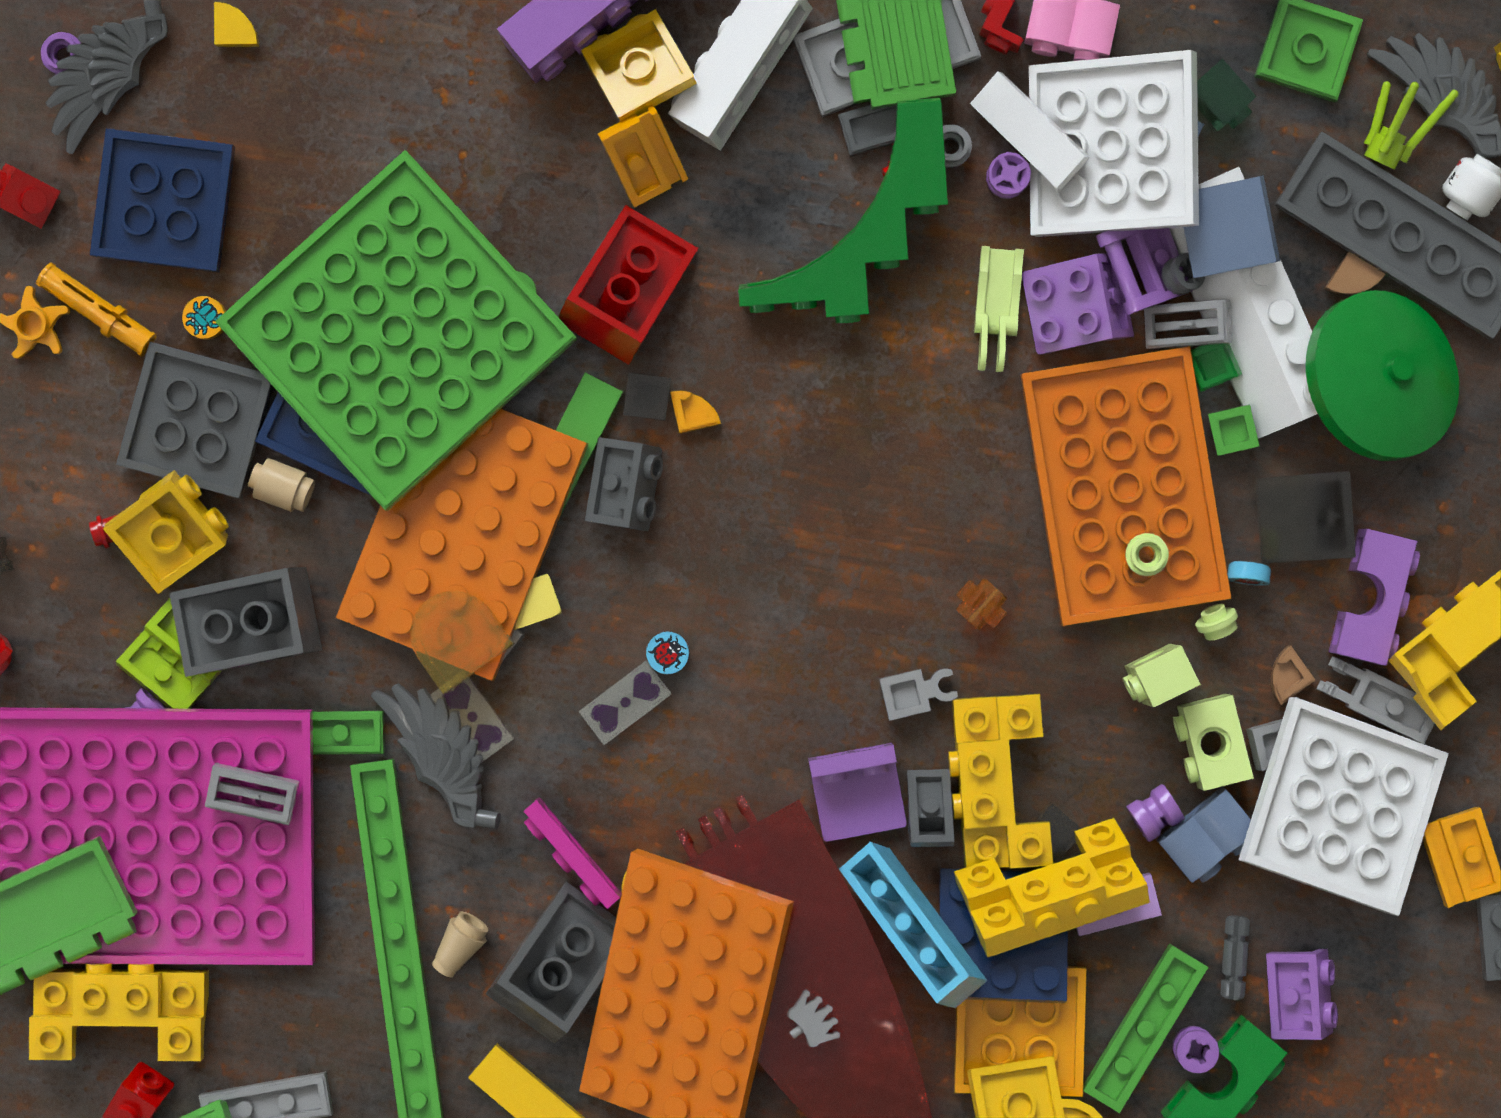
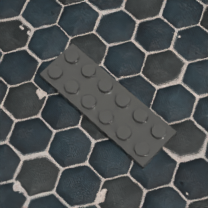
M1320 132L1274 206L1347 252L1350 251L1379 269L1390 279L1486 339H1494L1501 328V243L1326 133Z

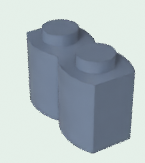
M1224 787L1216 790L1189 814L1184 816V821L1176 826H1171L1156 839L1190 882H1194L1198 878L1201 882L1209 880L1222 868L1219 861L1227 854L1233 852L1237 856L1241 853L1251 819Z

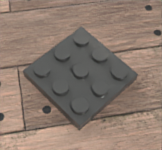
M149 342L116 465L163 478L175 470L181 478L186 474L189 475L199 488L242 499L257 446L255 440L263 424L273 385L260 371Z

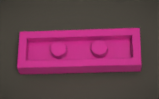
M540 797L524 810V813L529 817L524 821L527 828L539 841L545 837L556 849L552 853L553 858L565 872L569 873L574 870L584 882L579 886L580 889L595 906L601 902L608 909L621 897L622 893Z

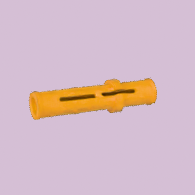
M50 262L47 264L36 280L37 286L42 287L70 308L101 328L100 333L107 338L115 337L137 352L140 357L147 353L149 342H155L157 334L129 317L127 309L121 305L113 306L88 287L56 267L54 263Z

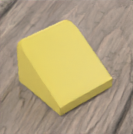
M548 574L533 579L514 630L562 613Z

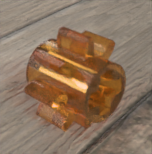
M985 578L978 585L968 580L956 594L962 600V603L955 610L977 630H980L986 623L990 627L995 628L1008 614L1001 608L1007 597Z

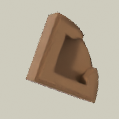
M1349 251L1324 289L1339 295L1361 293L1379 283L1385 273Z
M1291 645L1284 648L1278 655L1271 672L1272 692L1280 705L1315 681V678Z

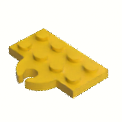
M1053 1056L974 1068L967 1071L975 1118H1103L1094 1107L1080 1100L1061 1099Z

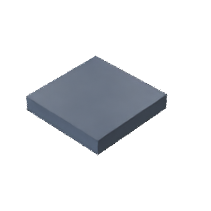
M1264 175L1199 189V226L1183 227L1193 278L1280 261Z

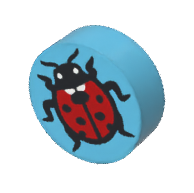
M1234 561L1228 564V581L1247 585H1269L1271 568L1260 563Z
M667 631L657 634L650 640L646 656L654 670L662 674H673L680 671L687 663L689 648L682 636Z

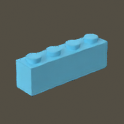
M869 842L839 868L840 872L937 1004L956 1008L987 982L985 976L890 848Z

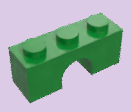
M1240 1015L1217 1043L1219 1052L1229 1060L1232 1073L1228 1084L1217 1092H1204L1186 1080L1161 1111V1114L1164 1118H1235L1238 1113L1243 1115L1255 1104L1258 1099V1094L1255 1092L1264 1081L1268 1080L1270 1082L1274 1080L1285 1066V1061L1282 1059L1287 1055V1052L1243 1015Z

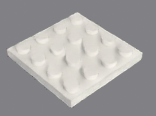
M1184 50L1029 65V99L1090 157L1062 190L1056 189L1030 163V223L1032 236L1043 237L1101 233L1108 230L1130 231L1199 226L1197 52Z
M1290 697L1239 861L1387 914L1399 916L1449 753L1297 697Z

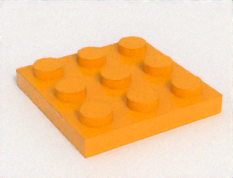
M1067 966L1066 1003L966 999L957 1006L954 1092L971 1093L967 1071L970 1069L1053 1056L1061 1096L1083 1097L1086 967Z

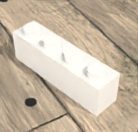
M741 0L732 16H728L721 23L718 37L709 51L704 52L697 60L694 69L695 73L693 74L697 84L674 96L668 114L681 128L721 151L813 8L807 0Z

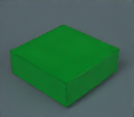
M1229 343L1202 345L1191 350L1195 380L1200 392L1243 375Z

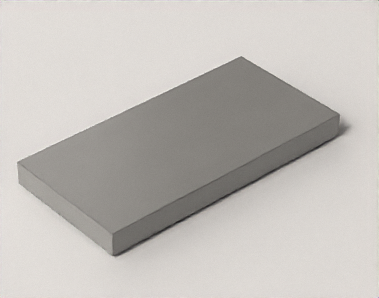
M941 0L952 69L981 59L979 48L961 0ZM837 19L796 34L793 38L822 117L860 104L853 102L849 73L864 70V64L847 65L841 32L846 29L856 28L857 22L840 24V20Z

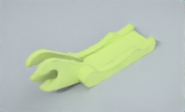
M990 246L981 247L974 333H980L978 370L984 371L986 367L988 334L998 335L996 372H1003L1006 335L1017 336L1024 249L1004 250L992 249Z

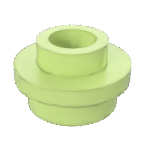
M1151 533L1135 536L1130 540L1125 551V559L1129 568L1142 576H1152L1164 569L1169 558L1166 543L1159 536ZM1145 546L1150 547L1154 552V557L1149 563H1144L1139 558V551Z
M1216 604L1204 609L1200 613L1201 618L1195 623L1198 632L1203 633L1206 640H1217L1232 634L1238 628L1235 621L1238 615L1235 608H1225L1224 604Z

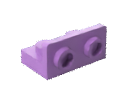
M1317 949L1313 952L1267 953L1271 1038L1322 1040L1332 1034L1333 1028L1337 1026L1338 1010L1336 1003L1331 1002L1330 985H1333L1335 981V965L1333 960L1328 959V949Z

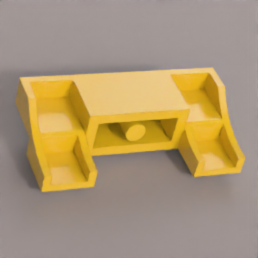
M1501 570L1480 587L1474 581L1466 586L1454 597L1458 604L1448 612L1443 607L1433 612L1422 622L1426 629L1388 660L1417 693L1413 697L1414 700L1440 730L1477 702L1463 685L1457 673L1501 639Z
M1040 694L972 697L952 700L956 751L948 752L950 777H958L959 793L951 795L953 819H961L965 868L993 858L996 860L999 868L1009 867L1012 869L1053 864L1050 822L1015 823L1009 740L1043 737Z
M1115 818L1074 831L1076 844L1082 853L1081 855L1006 880L994 858L954 871L956 884L964 898L979 941L987 957L1150 903L1147 883L1131 857L1130 844Z
M86 964V969H56L34 979L33 1015L29 1017V1060H73L76 1057L77 1026L158 1027V1061H201L204 1059V1030L209 997V970L154 969V964H128V969H112V964Z

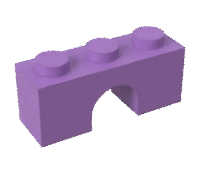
M1358 529L1349 571L1368 576L1375 584L1377 597L1373 607L1366 613L1357 615L1338 611L1329 653L1377 665H1387L1388 658H1391L1397 652L1399 645V634L1395 633L1398 617H1404L1409 604L1410 595L1405 592L1408 576H1414L1419 563L1420 552L1415 551L1417 541L1371 529Z

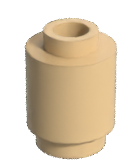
M267 458L263 465L259 463L255 465L248 482V487L254 489L253 498L290 512L294 509L304 512L315 486V480L308 478L307 472Z

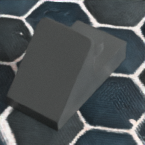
M907 770L908 837L911 847L954 846L950 770Z

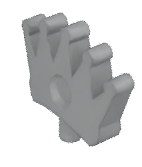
M804 990L794 1006L787 1012V1016L798 1025L789 1032L790 1035L795 1039L804 1033L807 1044L810 1047H816L820 1043L839 1038L840 1033L837 1031L828 1033L830 1028L838 1023V1020L835 1017L824 1020L828 1013L832 1012L833 1008L828 1004L816 1010L819 1003H822V998L816 996L815 999L806 1002L810 992Z

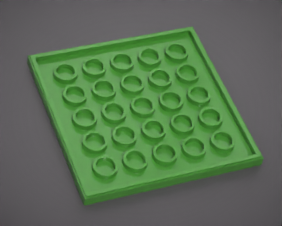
M406 150L215 321L385 511H389L577 340V337Z

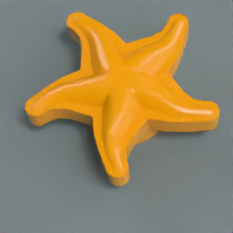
M26 286L20 310L9 316L0 313V323L14 330L17 335V348L12 352V356L17 359L24 357L37 343L49 346L54 354L62 353L61 343L53 327L62 315L70 313V308L68 306H48L43 308L35 297L36 289L33 286Z

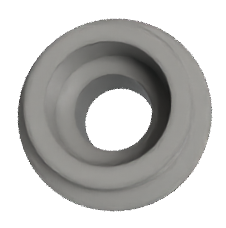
M945 125L943 126L944 141L951 139L958 145L956 153L947 154L945 152V167H958L970 156L972 141L969 134L960 126Z

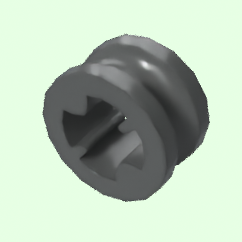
M1188 252L1169 259L1162 268L1164 285L1173 294H1187L1192 290L1198 289L1205 280V276L1193 278Z

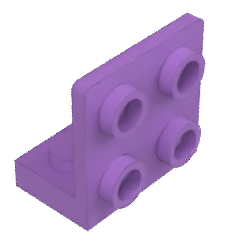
M1107 253L1093 254L1027 270L1022 273L1032 332L1038 354H1047L1100 341L1134 337L1131 317L1126 315L1122 305L1126 301Z
M892 743L808 758L824 841L850 838L906 826L907 822L895 763L897 760Z

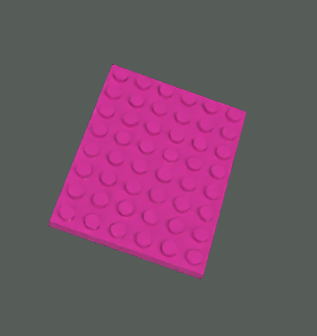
M0 707V881L101 836L138 911L135 916L131 917L136 927V933L107 945L101 933L98 932L97 935L102 948L71 962L72 964L313 965L315 962L313 710ZM219 763L300 781L290 825L205 807L213 765ZM220 776V781L283 795L287 794V790ZM217 791V798L283 812L284 805ZM59 950L58 952L62 958L63 963H69L66 960L62 950Z

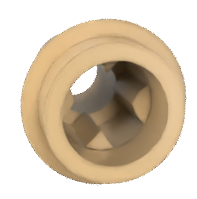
M463 911L456 918H451L432 966L444 976L454 977L455 973L486 943L485 935L488 932V927L485 923L474 915Z

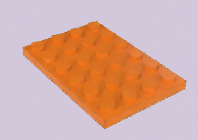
M1190 346L1021 374L1061 626L1231 599ZM1151 533L1157 535L1167 545L1169 552L1168 562L1164 569L1155 575L1142 576L1136 574L1129 568L1126 562V547L1130 540L1139 534ZM1147 546L1141 548L1139 551L1140 560L1144 563L1151 562L1154 557L1153 550Z
M500 409L389 511H385L380 505L336 618L488 680L495 681L532 581L537 576L588 443Z
M641 849L632 851L630 853L579 1091L650 1118H745L794 901Z

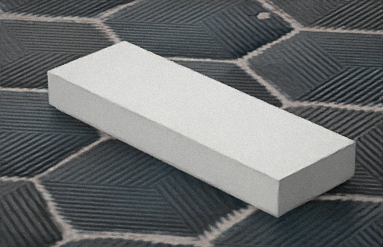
M997 72L970 103L1056 189L1062 190L1090 158L1001 72Z

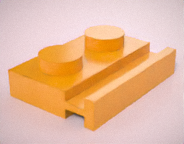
M653 105L647 107V112L639 116L634 114L598 133L634 208L671 189V184L679 180L683 182L688 180L662 120Z
M1473 807L1427 823L1423 842L1445 907L1450 908L1455 904L1468 902L1501 891V869L1480 807Z

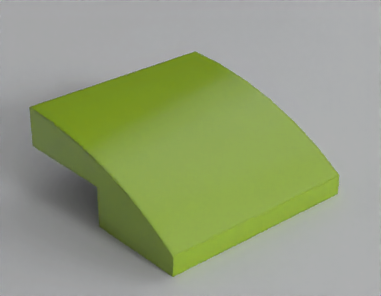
M170 598L145 625L144 631L116 660V665L169 709H190L222 671L185 677Z

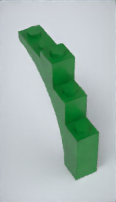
M940 98L897 101L896 136L889 167L875 199L856 226L832 249L804 267L773 279L740 284L738 288L739 307L749 306V312L761 313L774 311V304L791 303L792 309L799 310L816 308L817 301L825 300L826 317H835V323L861 321L860 315L869 314L865 263L874 262V269L900 267L899 260H908L905 208L913 207V214H933L939 212V205H948Z

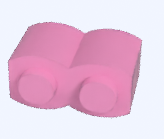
M1033 0L1024 44L1031 45L1033 53L1049 57L1057 56V51L1074 54V61L1109 58L1120 5L1104 0Z

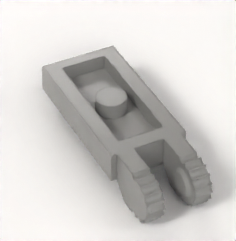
M1332 656L1328 666L1342 675H1348L1357 679V682L1351 694L1339 689V686L1331 682L1321 680L1317 690L1346 703L1345 707L1416 742L1425 744L1435 723L1414 700L1413 697L1417 693L1368 669L1363 668L1361 670Z

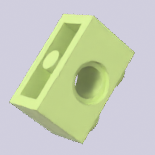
M1168 644L1124 666L1128 675L1122 679L1133 701L1137 700L1139 703L1142 702V704L1150 707H1156L1201 685L1181 645Z
M1222 694L1177 706L1179 716L1173 717V722L1179 742L1186 741L1190 757L1184 758V766L1190 783L1196 782L1197 788L1206 791L1254 778L1233 695ZM1215 731L1220 736L1221 746L1214 754L1206 755L1201 748V739L1206 733Z

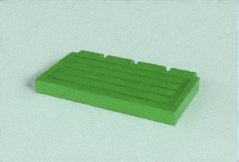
M836 0L840 24L857 22L856 28L841 31L847 65L864 64V70L849 73L854 103L870 101L871 110L896 106L897 101L943 98L956 95L941 0Z
M101 836L0 881V995L25 984L24 976L20 970L22 967L31 981L62 967L63 961L58 952L59 950H62L66 960L71 963L101 949L102 945L97 935L98 932L101 933L107 945L136 933V927L131 917L135 916L138 911Z

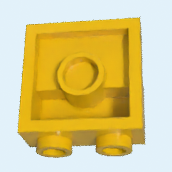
M656 9L648 14H640L633 17L626 26L609 35L598 36L591 45L581 50L588 67L620 122L634 114L638 116L648 110L647 107L651 105L655 107L697 84L693 73Z
M175 470L143 492L139 500L107 522L103 528L157 594L224 547L228 538L225 530L229 528V525L221 512L215 507L208 511L198 499L202 493L196 482L187 474L181 478Z

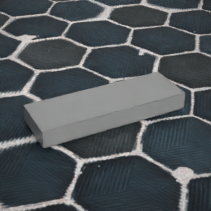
M326 1071L210 1091L199 1095L201 1107L219 1099L227 1101L232 1118H321L332 1116L334 1113Z

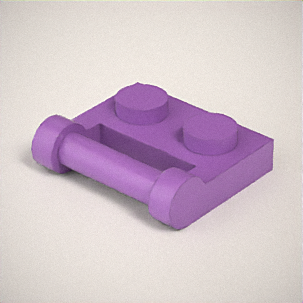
M1169 228L1130 231L1108 230L1096 236L1100 248L1105 247L1126 301L1122 305L1127 316L1182 296L1169 291L1162 279L1164 263L1179 255ZM1126 239L1147 292L1145 295H1142L1121 240Z

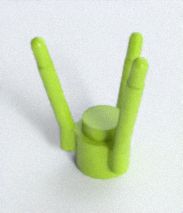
M1384 82L1370 132L1364 141L1365 144L1369 145L1364 155L1394 170L1400 160L1407 163L1415 147L1458 97L1459 93L1457 90H1452L1410 140L1403 145L1406 136L1398 133L1414 100L1413 98L1419 88V84L1417 82L1411 83L1390 127L1383 126L1380 132L1391 88L1390 82Z

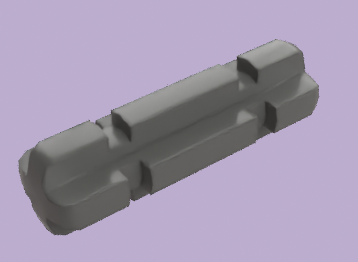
M1227 916L1225 921V933L1228 934V939H1224L1222 973H1224L1225 979H1221L1220 993L1223 998L1230 1000H1241L1245 997L1246 982L1242 980L1243 976L1247 974L1249 942L1245 941V937L1249 936L1250 920L1244 916Z

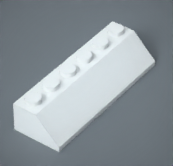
M1237 167L1199 184V189L1244 180V176L1240 167ZM1169 228L1178 253L1188 252L1184 228ZM1281 260L1205 276L1204 283L1198 289L1191 291L1195 302L1230 300L1231 309H1228V317H1231L1229 334H1232V343L1229 344L1243 374L1230 381L1241 406L1248 404L1251 406L1258 439L1318 414L1313 405L1306 380V353L1312 330ZM1217 310L1200 311L1203 319L1217 318ZM1218 327L1207 328L1210 335L1218 334Z

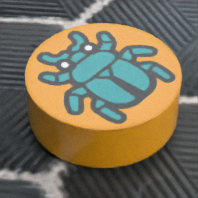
M196 297L189 301L183 310L182 320L184 327L191 335L199 339H213L223 332L215 321L226 310L219 301L211 297Z

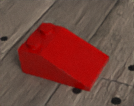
M625 205L567 297L558 318L569 330L629 365L698 248Z

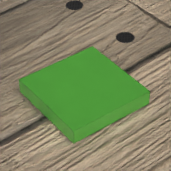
M1279 0L1254 77L1335 103L1338 100L1363 19L1304 0Z

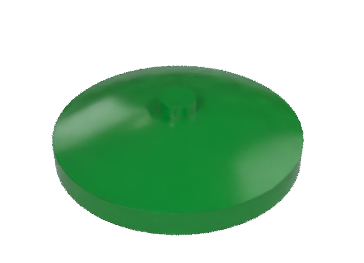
M1378 290L1365 291L1333 305L1322 315L1313 329L1306 353L1308 390L1322 422L1344 446L1361 456L1373 460L1397 461L1428 450L1447 432L1458 405V368L1453 350L1444 332L1421 306L1396 293Z

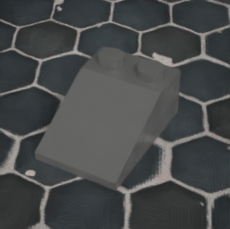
M307 567L284 568L169 593L185 677L322 651Z
M565 882L485 994L551 1042L556 1043L567 1034L604 978L616 917L600 905L595 906L582 892L568 882Z

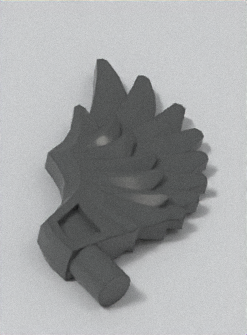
M143 0L146 15L127 20L124 19L121 21L122 24L105 22L103 26L93 25L91 31L94 33L79 34L78 40L83 43L67 46V52L75 55L56 62L58 69L66 70L48 79L50 86L59 87L45 103L49 108H52L65 101L54 120L51 132L54 135H59L70 123L66 137L67 153H74L85 132L101 110L105 115H109L119 98L129 89L139 85V70L142 59L151 47L167 37L168 26L165 14L162 11L161 0Z
M1420 33L1413 37L1418 51L1406 42L1390 36L1386 44L1395 54L1376 49H1370L1367 52V57L1381 65L1407 86L1403 91L1405 95L1412 82L1419 84L1413 101L1422 108L1428 117L1452 90H1457L1459 93L1458 97L1434 126L1455 130L1469 142L1475 154H1479L1485 159L1501 157V128L1498 122V114H1493L1497 97L1492 95V84L1485 86V72L1479 70L1476 73L1475 59L1469 58L1465 64L1459 47L1452 48L1450 55L1443 38L1439 37L1436 39L1434 47Z
M399 683L391 688L397 700L381 691H374L371 697L384 710L403 735L397 742L411 759L415 767L417 780L434 787L440 792L448 803L453 821L465 827L475 828L480 826L497 830L500 825L501 814L481 809L482 785L478 784L484 771V767L481 765L484 757L481 754L476 755L479 742L477 739L470 740L472 727L465 725L461 729L460 712L454 710L449 715L446 698H438L435 703L426 688H421L417 691L419 702Z

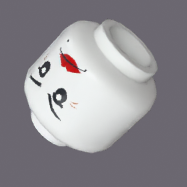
M1476 154L1474 159L1462 158L1442 187L1443 193L1450 199L1446 207L1466 220H1469L1472 214L1479 217L1488 216L1501 199V168L1479 154Z

